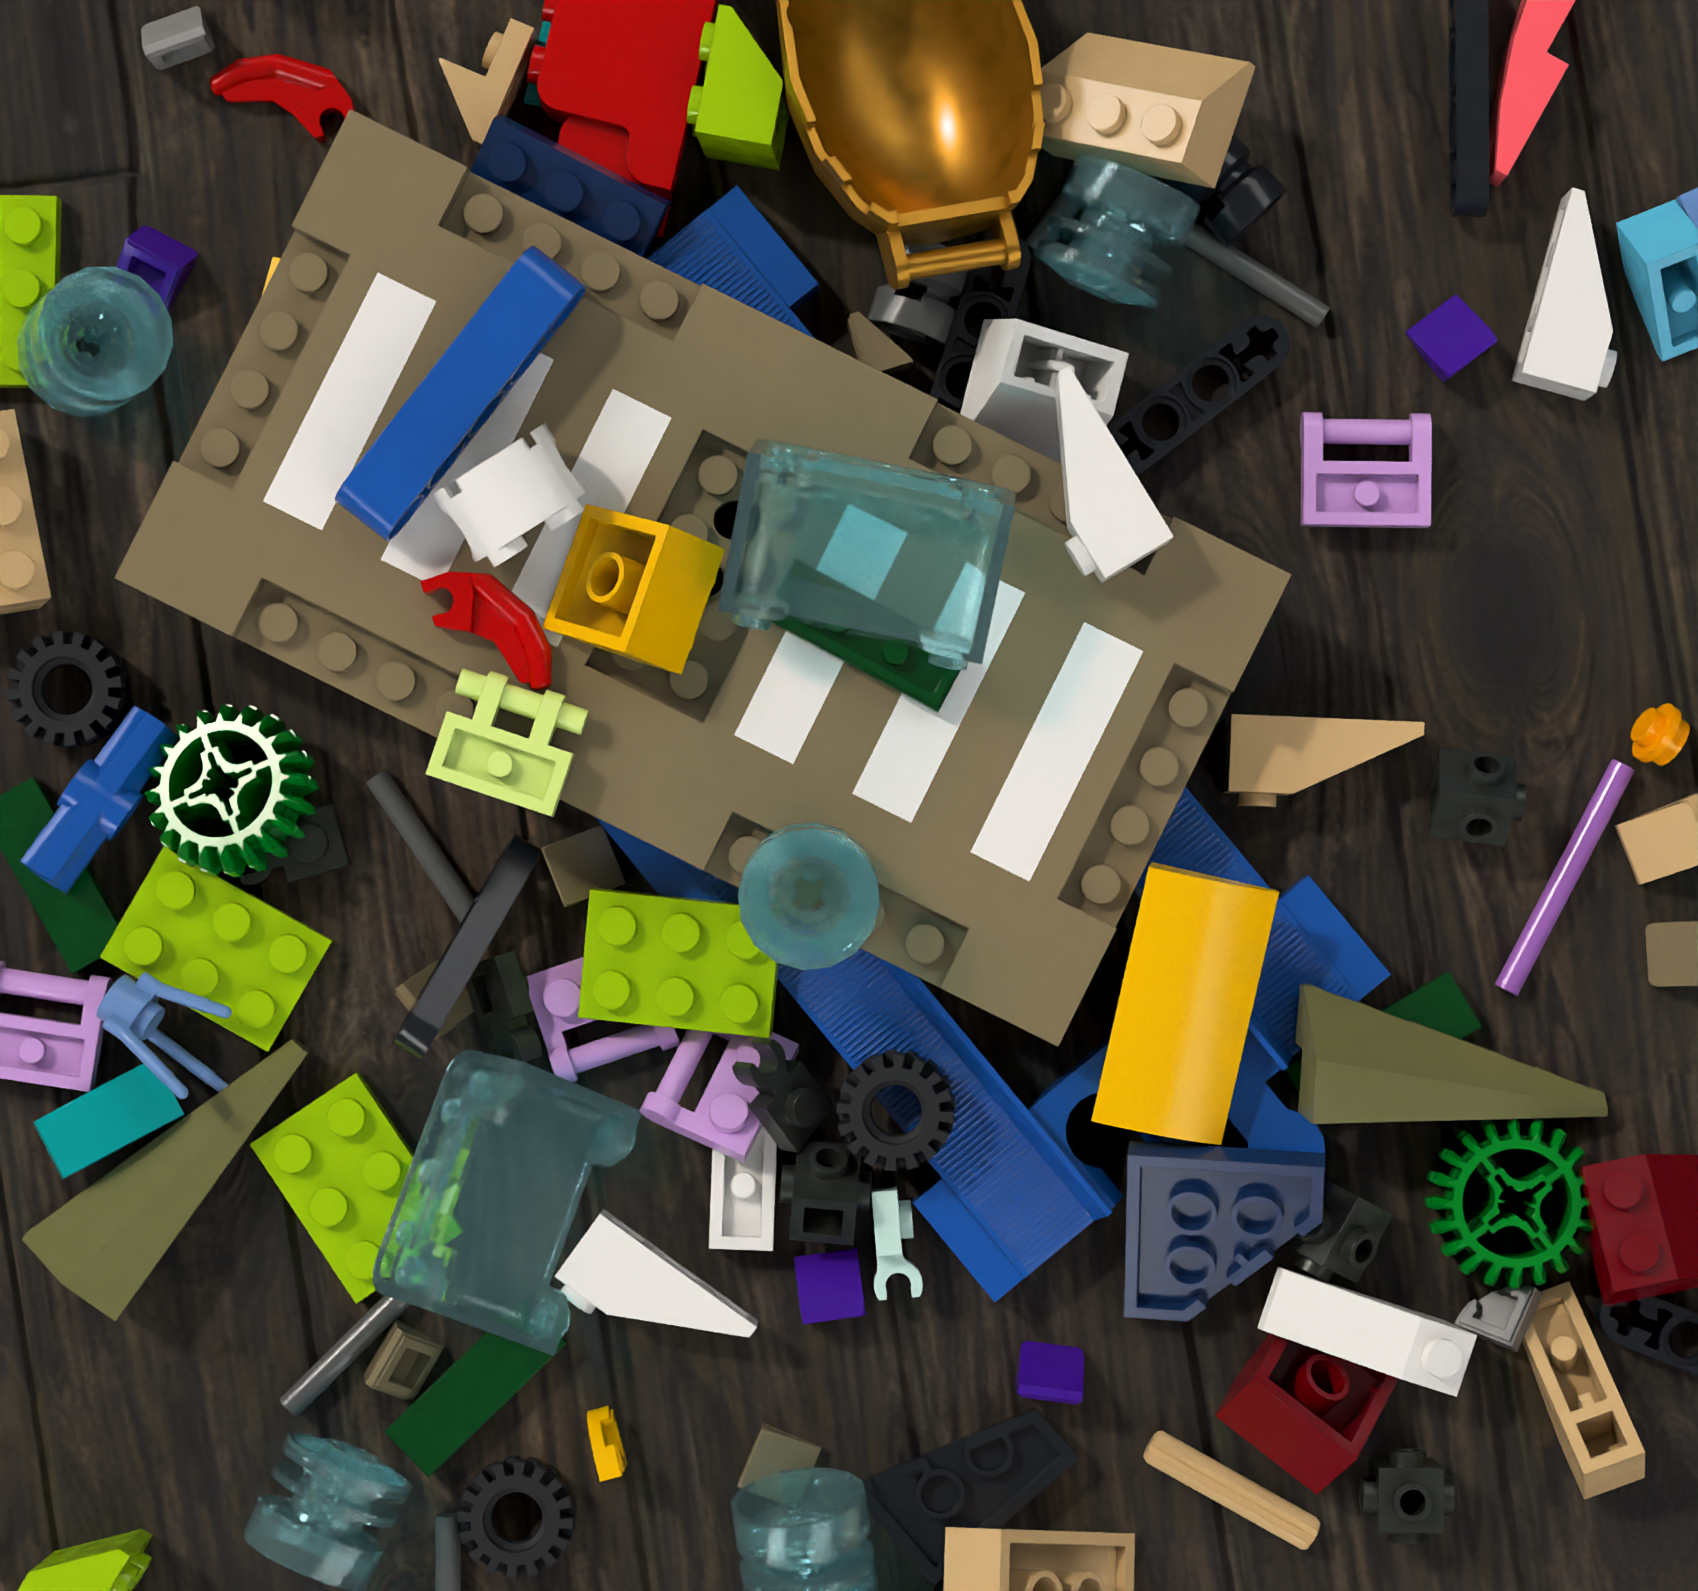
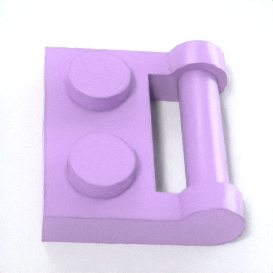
M1302 412L1300 420V527L1428 528L1431 526L1432 422L1429 413H1410L1408 420L1323 419L1322 412ZM1323 444L1408 445L1409 462L1323 461Z
M583 957L526 976L529 983V996L548 1050L555 1077L560 1086L577 1081L578 1073L657 1046H661L662 1051L677 1047L681 1043L676 1028L639 1025L569 1049L564 1031L596 1020L578 1018Z
M0 961V996L4 993L83 1006L81 1024L0 1012V1078L86 1092L94 1090L104 1028H102L104 1021L99 1019L96 1014L101 1001L113 985L112 978L91 975L89 981L10 969L6 968L4 961Z
M687 1029L656 1092H649L639 1111L649 1120L745 1163L763 1126L749 1108V1105L759 1092L754 1086H746L740 1083L733 1073L732 1066L736 1061L754 1063L758 1068L760 1056L751 1043L755 1037ZM772 1032V1036L769 1039H774L781 1044L785 1051L786 1060L795 1061L799 1053V1044ZM715 1034L728 1040L729 1043L695 1112L681 1107L678 1103L712 1035Z

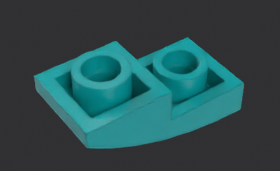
M141 1064L34 1121L33 1124L62 1179H65L115 1153L124 1146L180 1118L184 1113L173 1092L144 1064Z

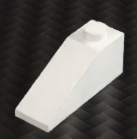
M1572 187L1561 198L1511 381L1585 401L1597 392L1598 386L1607 388L1616 364L1617 351L1608 349L1613 328L1585 191Z
M1070 366L1058 372L1055 379L1067 529L1073 537L1064 544L1082 575L1085 577L1094 571L1102 584L1168 544L1174 536Z
M605 1209L598 1215L555 1275L558 1280L565 1284L560 1293L568 1301L588 1314H591L597 1307L607 1315L750 1338L758 1325L756 1318Z
M1277 1267L1257 1327L1265 1332L1387 1375L1456 1397L1477 1338L1476 1334L1445 1320L1281 1267Z

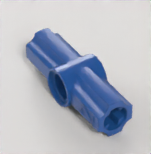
M134 705L95 760L89 758L70 781L57 802L59 809L48 824L39 832L30 848L26 850V854L20 861L21 864L49 885L67 895L106 840L112 841L140 804L144 796L141 791L152 778L148 767L161 766L167 759V756L163 755L159 744H171L175 747L179 741V736L160 720Z

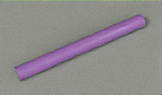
M1611 760L1494 984L1497 987L1518 996L1635 772L1631 767L1617 760Z

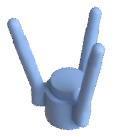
M143 972L137 982L129 976L123 975L112 985L101 1001L96 1014L99 1019L104 1021L102 1028L120 1039L179 1099H185L188 1096V1089L142 1040H150L216 1091L220 1092L229 1085L216 1075L214 1071L161 1032L157 1026L165 1014V1008L158 1004L159 997L222 1018H229L231 1016L232 1010L230 1007L164 984L147 972Z

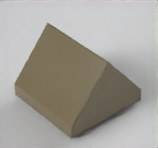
M396 1319L391 1324L364 1372L365 1384L372 1389L413 1402L444 1346Z

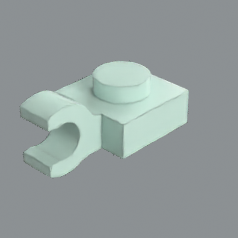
M897 1186L871 1188L877 1256V1271L874 1276L875 1294L879 1300H887L886 1281L888 1277L894 1273H902L910 1279L912 1298L920 1297L923 1288L920 1271L912 1262L904 1258L901 1239L914 1238L911 1200L898 1201Z

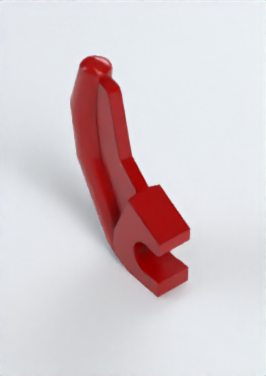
M282 54L237 59L211 76L209 80L212 92L216 96L223 95L224 99L229 103L277 104L293 115L318 143L327 141L323 130V122L328 115L338 113L343 115L345 120L350 109L356 112L354 102L329 68Z
M449 571L420 581L423 592L426 595L435 593L438 590H448L453 596L454 602L449 611L432 616L434 625L437 628L471 633L490 640L496 644L519 682L522 684L530 683L532 690H543L551 685L552 648L534 610L491 574Z

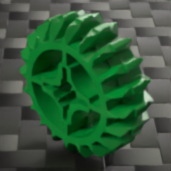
M222 704L217 718L206 710L198 711L197 728L195 730L186 724H176L177 733L181 740L175 747L170 743L159 744L163 755L168 758L164 766L148 767L152 777L160 781V786L144 793L148 802L159 806L148 819L151 821L152 826L159 830H164L159 840L167 849L172 851L178 850L177 856L179 861L190 867L199 864L200 870L211 876L219 875L222 869H224V872L232 877H243L247 864L258 872L262 870L267 871L268 852L278 858L288 857L287 847L283 842L288 835L296 839L305 838L304 830L296 822L300 815L310 816L316 814L314 806L303 800L304 795L320 788L317 785V780L309 775H305L315 765L312 756L305 751H300L304 744L303 739L293 730L286 731L285 721L274 714L264 717V712L254 706H245L240 713L234 706ZM243 745L260 746L268 759L258 764L251 760L242 763L233 756L231 748ZM235 780H237V788H231L235 792L233 793L231 790H229V788L235 783ZM227 793L234 794L229 798V802L226 801ZM268 799L264 809L262 810L263 804ZM206 817L213 821L222 818L225 823L231 825L234 834L224 837L205 836L197 821Z
M1503 1119L1502 1134L1498 1135L1496 1127L1491 1120H1479L1478 1129L1482 1138L1481 1141L1477 1142L1468 1131L1461 1129L1455 1136L1458 1143L1465 1150L1463 1154L1458 1156L1454 1151L1444 1147L1438 1152V1156L1442 1161L1452 1165L1448 1176L1432 1170L1428 1173V1181L1445 1187L1444 1195H1429L1424 1198V1205L1427 1208L1435 1210L1444 1209L1445 1216L1433 1219L1428 1223L1429 1230L1433 1234L1452 1232V1235L1440 1246V1251L1446 1257H1450L1465 1249L1466 1251L1458 1265V1269L1464 1274L1469 1275L1483 1261L1481 1281L1487 1285H1494L1502 1268H1504L1506 1284L1511 1289L1520 1288L1523 1268L1527 1269L1533 1283L1537 1285L1544 1284L1546 1282V1273L1542 1263L1548 1261L1552 1268L1563 1274L1569 1269V1266L1560 1252L1565 1247L1578 1255H1583L1586 1251V1246L1581 1241L1573 1238L1577 1227L1590 1232L1592 1225L1589 1219L1581 1216L1582 1207H1587L1588 1203L1586 1197L1581 1196L1580 1187L1583 1186L1582 1177L1577 1175L1580 1170L1574 1172L1572 1170V1167L1582 1160L1585 1152L1581 1147L1573 1146L1560 1154L1559 1150L1565 1142L1566 1133L1558 1128L1549 1132L1544 1140L1541 1141L1544 1129L1541 1119H1529L1522 1135H1520L1518 1119ZM1508 1149H1527L1539 1155L1546 1163L1536 1171L1530 1169L1518 1177H1510L1502 1167L1495 1163L1490 1155ZM1476 1169L1478 1172L1477 1176L1480 1178L1485 1189V1197L1479 1208L1472 1213L1473 1218L1466 1223L1462 1205L1463 1193L1469 1176ZM1497 1181L1517 1192L1524 1191L1525 1200L1518 1201L1525 1204L1521 1213L1526 1220L1506 1210L1500 1212L1498 1203L1505 1201L1499 1199L1503 1189ZM1558 1181L1561 1194L1560 1210L1553 1228L1548 1233L1546 1231L1547 1226L1540 1216V1204L1545 1195L1553 1189L1551 1184ZM1515 1226L1522 1235L1528 1238L1533 1247L1515 1253H1499L1486 1249L1477 1240L1487 1232L1494 1234L1503 1227Z

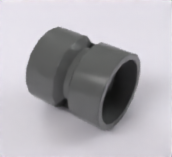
M939 243L904 245L906 254L947 247ZM969 270L910 280L909 286L902 289L894 290L890 284L879 286L876 290L868 320L879 330L924 345L945 347L955 316V310L949 304V300L962 294ZM912 291L923 294L921 302L911 299Z

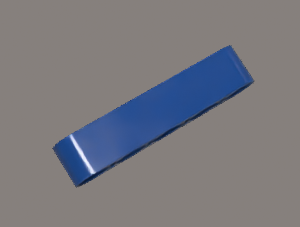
M532 245L513 264L339 488L335 496V502L384 540L390 541L411 519L569 317L583 297L587 286L536 246Z

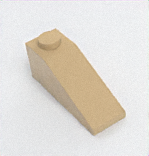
M1231 714L1225 720L1223 793L1238 794V806L1276 807L1277 795L1287 796L1423 736L1425 722Z
M1568 1281L1540 1291L1543 1295L1522 1343L1559 1443L1584 1500L1645 1478V1450L1570 1282Z

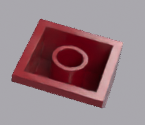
M1641 1154L1581 1167L1577 1174L1583 1179L1580 1193L1581 1196L1586 1197L1588 1203L1587 1207H1582L1581 1216L1589 1219L1592 1225L1591 1231H1585L1604 1306L1697 1288L1698 1155Z
M1269 1333L1237 1375L1215 1416L1317 1495L1357 1460L1399 1378Z

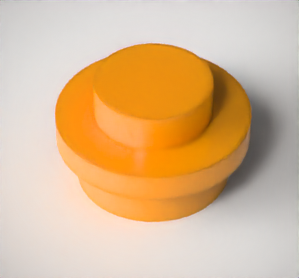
M1670 703L1663 704L1657 709L1649 708L1644 711L1636 720L1630 734L1633 740V756L1643 763L1653 761L1659 766L1669 763L1684 746L1690 731L1689 724L1681 719V711Z

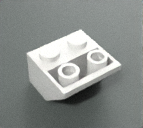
M984 319L960 414L1061 464L1055 379L1058 372L1070 366L1103 422L1107 425L1114 415L1129 353L1019 319Z

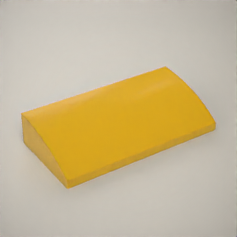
M1151 862L1148 867L1091 1119L1092 1122L1169 1138L1221 1145L1279 891Z

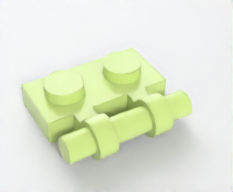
M463 668L455 693L478 701L473 718L469 719L448 711L446 712L426 775L554 817L575 754L552 747L550 744L556 728L581 735L589 710L566 703V695L548 689L542 695L509 684V676L490 671L485 676ZM500 709L535 720L529 739L493 727Z

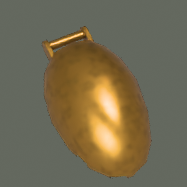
M777 0L788 110L815 174L850 218L876 235L891 288L894 290L907 288L910 280L1000 265L1003 270L1018 268L1021 263V250L1011 210L1018 205L1033 181L1037 154L1041 149L1045 126L1040 93L1043 79L1038 41L1022 1ZM988 228L992 240L906 254L904 245L937 244Z

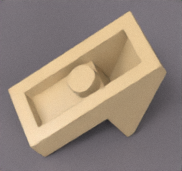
M512 18L508 23L505 33L501 34L496 31L487 45L482 60V67L488 69L486 77L439 58L443 72L478 153L493 118L500 114L508 116L528 70L533 48L538 44L539 39L535 28Z
M1698 793L1615 825L1638 885L1698 866Z

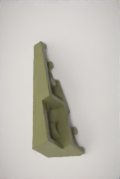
M1299 983L1295 1043L1302 1048L1298 1113L1312 1124L1608 1116L1605 1093L1599 1089L1587 1087L1557 1076L1550 1071L1505 1057L1498 1052L1419 1023L1410 1022L1382 1012L1356 1000L1352 1001L1325 991L1318 986L1309 983Z
M292 1038L204 1104L197 1107L109 1173L32 1227L22 1238V1241L63 1286L116 1321L310 1050Z

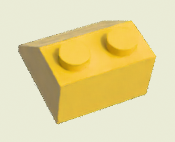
M585 504V510L580 518L542 628L634 661L681 675L688 654L693 646L695 634L708 597L715 584L725 549L667 524Z

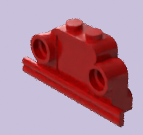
M545 0L541 20L551 23L546 47L535 45L528 68L527 83L537 85L540 103L544 112L553 120L563 123L559 133L558 144L672 201L690 125L687 124L690 93L693 85L699 86L705 62L699 60L701 35L705 22L714 23L719 0ZM670 206L655 238L663 239Z

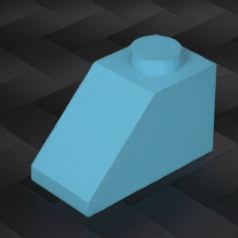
M1672 200L1616 223L1624 274L1656 353L1662 362L1698 348V229L1676 200Z

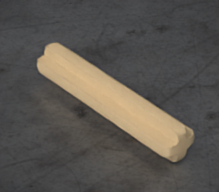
M1157 1431L1147 1444L1143 1457L1151 1466L1301 1550H1307L1315 1540L1321 1523L1312 1514L1164 1431Z

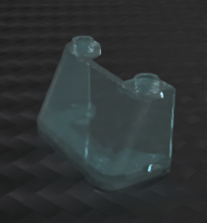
M767 439L755 440L747 455L718 611L732 613V623L752 629L769 630L772 620H784L789 615L916 641L919 648L929 652L928 662L943 668L966 670L968 661L982 664L1015 509L1016 493L1010 489L989 483L793 443Z
M464 1050L456 1055L443 1076L378 1251L373 1268L375 1290L395 1300L554 1356L560 1339L569 1327L570 1310L565 1293L558 1288L550 1286L551 1279L592 1166L612 1167L631 1152L635 1144L636 1128L641 1112L638 1109L520 1060L476 1050Z

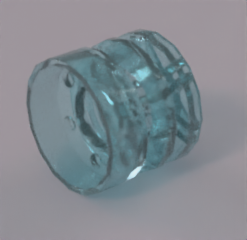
M1078 154L1061 194L1068 202L1084 212L1081 220L1050 216L1047 223L1049 230L1069 241L1070 245L1066 246L1049 240H1040L1034 256L1037 260L1057 272L1064 281L1091 295L1116 304H1133L1156 310L1163 294L1158 288L1139 278V276L1144 274L1161 280H1170L1173 273L1172 267L1150 251L1154 243L1167 247L1184 248L1201 210L1200 206L1183 193L1148 175L1101 157Z
M86 267L61 279L25 315L17 338L19 366L30 389L50 407L73 416H102L126 405L136 396L146 391L163 373L173 347L171 317L160 295L140 276L117 267ZM83 337L87 343H97L100 348V352L93 358L90 352H79L76 347V343Z
M816 821L788 824L764 837L747 858L738 890L741 922L753 944L776 963L800 970L832 967L854 955L872 933L880 907L876 870L863 846L841 828ZM801 876L809 883L816 881L818 878L822 879L825 882L821 889V897L824 903L817 908L809 901L798 906L793 901L798 890L794 881Z
M293 1431L287 1435L281 1449L295 1463L279 1461L274 1464L271 1471L274 1479L292 1492L293 1495L292 1497L273 1494L260 1496L245 1528L243 1537L249 1545L261 1554L304 1576L346 1590L364 1591L368 1588L385 1549L375 1537L363 1529L364 1524L382 1528H393L396 1526L400 1516L385 1502L404 1504L413 1486L406 1478L387 1467L379 1458L365 1450L337 1439L321 1438Z
M815 1467L779 1471L749 1483L738 1490L730 1502L738 1553L744 1556L739 1564L744 1585L743 1591H879L871 1542L866 1540L871 1531L866 1493L863 1481L852 1473L833 1468Z

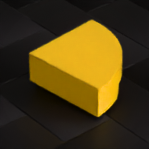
M608 1405L587 1411L589 1436L600 1482L622 1476L628 1463L613 1409H610Z

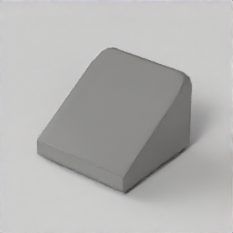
M199 6L147 23L141 29L142 48L145 56L159 70L213 52V49L216 48L204 13Z

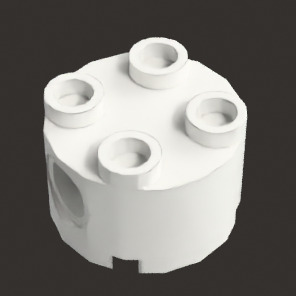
M545 423L530 432L536 442L531 448H529L522 437L455 479L454 481L461 490L455 496L448 485L432 494L441 510L446 512L462 531L471 548L472 558L475 562L487 556L493 567H496L528 546L522 537V534L543 521L549 530L553 531L585 510L578 498L588 490L585 485L576 480L566 467L556 447V440Z

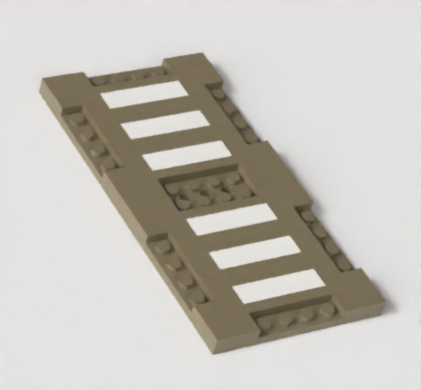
M350 109L291 225L295 231L179 462H172L114 578L438 738L447 711L469 719L473 718L478 701L455 693L463 668L485 676L490 671L509 676V684L542 695L545 694L547 689L566 695V703L587 709L589 714L581 735L560 728H556L550 746L575 754L560 800L1058 1047L1231 693L1234 692L1292 574L1175 516L1171 519L1160 513L1174 536L1168 544L1102 584L1094 571L1084 577L1064 544L1073 537L1067 529L1062 464L937 403L938 399L703 283L700 286L471 173L467 166ZM532 245L536 246L587 286L583 297L411 519L390 541L384 540L335 502V496L339 488L513 264ZM545 423L556 440V447L566 467L576 480L585 485L588 490L578 498L583 508L585 504H590L667 524L724 548L725 552L719 566L723 572V584L715 595L708 597L682 674L640 663L542 628L552 648V683L546 689L532 690L530 683L522 684L518 681L494 642L471 633L437 628L434 625L432 616L449 611L454 602L453 596L448 590H438L435 593L426 595L423 592L420 581L449 571L493 575L534 610L542 627L583 512L553 531L549 530L544 521L522 534L528 545L525 549L498 566L493 567L487 556L477 562L473 560L471 548L462 531L453 519L441 510L432 494L448 485L455 496L461 492L454 481L455 479L522 437L529 448H531L536 442L530 432ZM738 503L750 511L753 518L752 526L749 532L742 538L727 539L716 531L714 525L715 516L724 505ZM794 560L801 562L969 653L964 666L938 713L764 620L763 617ZM500 709L493 727L529 739L535 720Z

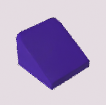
M143 225L126 238L107 292L164 320L196 262L198 252L150 226Z
M1457 294L1405 332V335L1442 383L1499 341L1493 331Z
M857 1248L794 1256L802 1324L866 1315Z
M1034 1341L1022 1342L1015 1383L1020 1397L1077 1405L1078 1402H1082L1084 1354L1082 1349Z

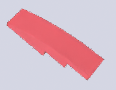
M1521 0L1503 53L1490 119L1489 182L1495 187H1498L1509 174L1569 64L1549 54L1547 51L1575 0Z

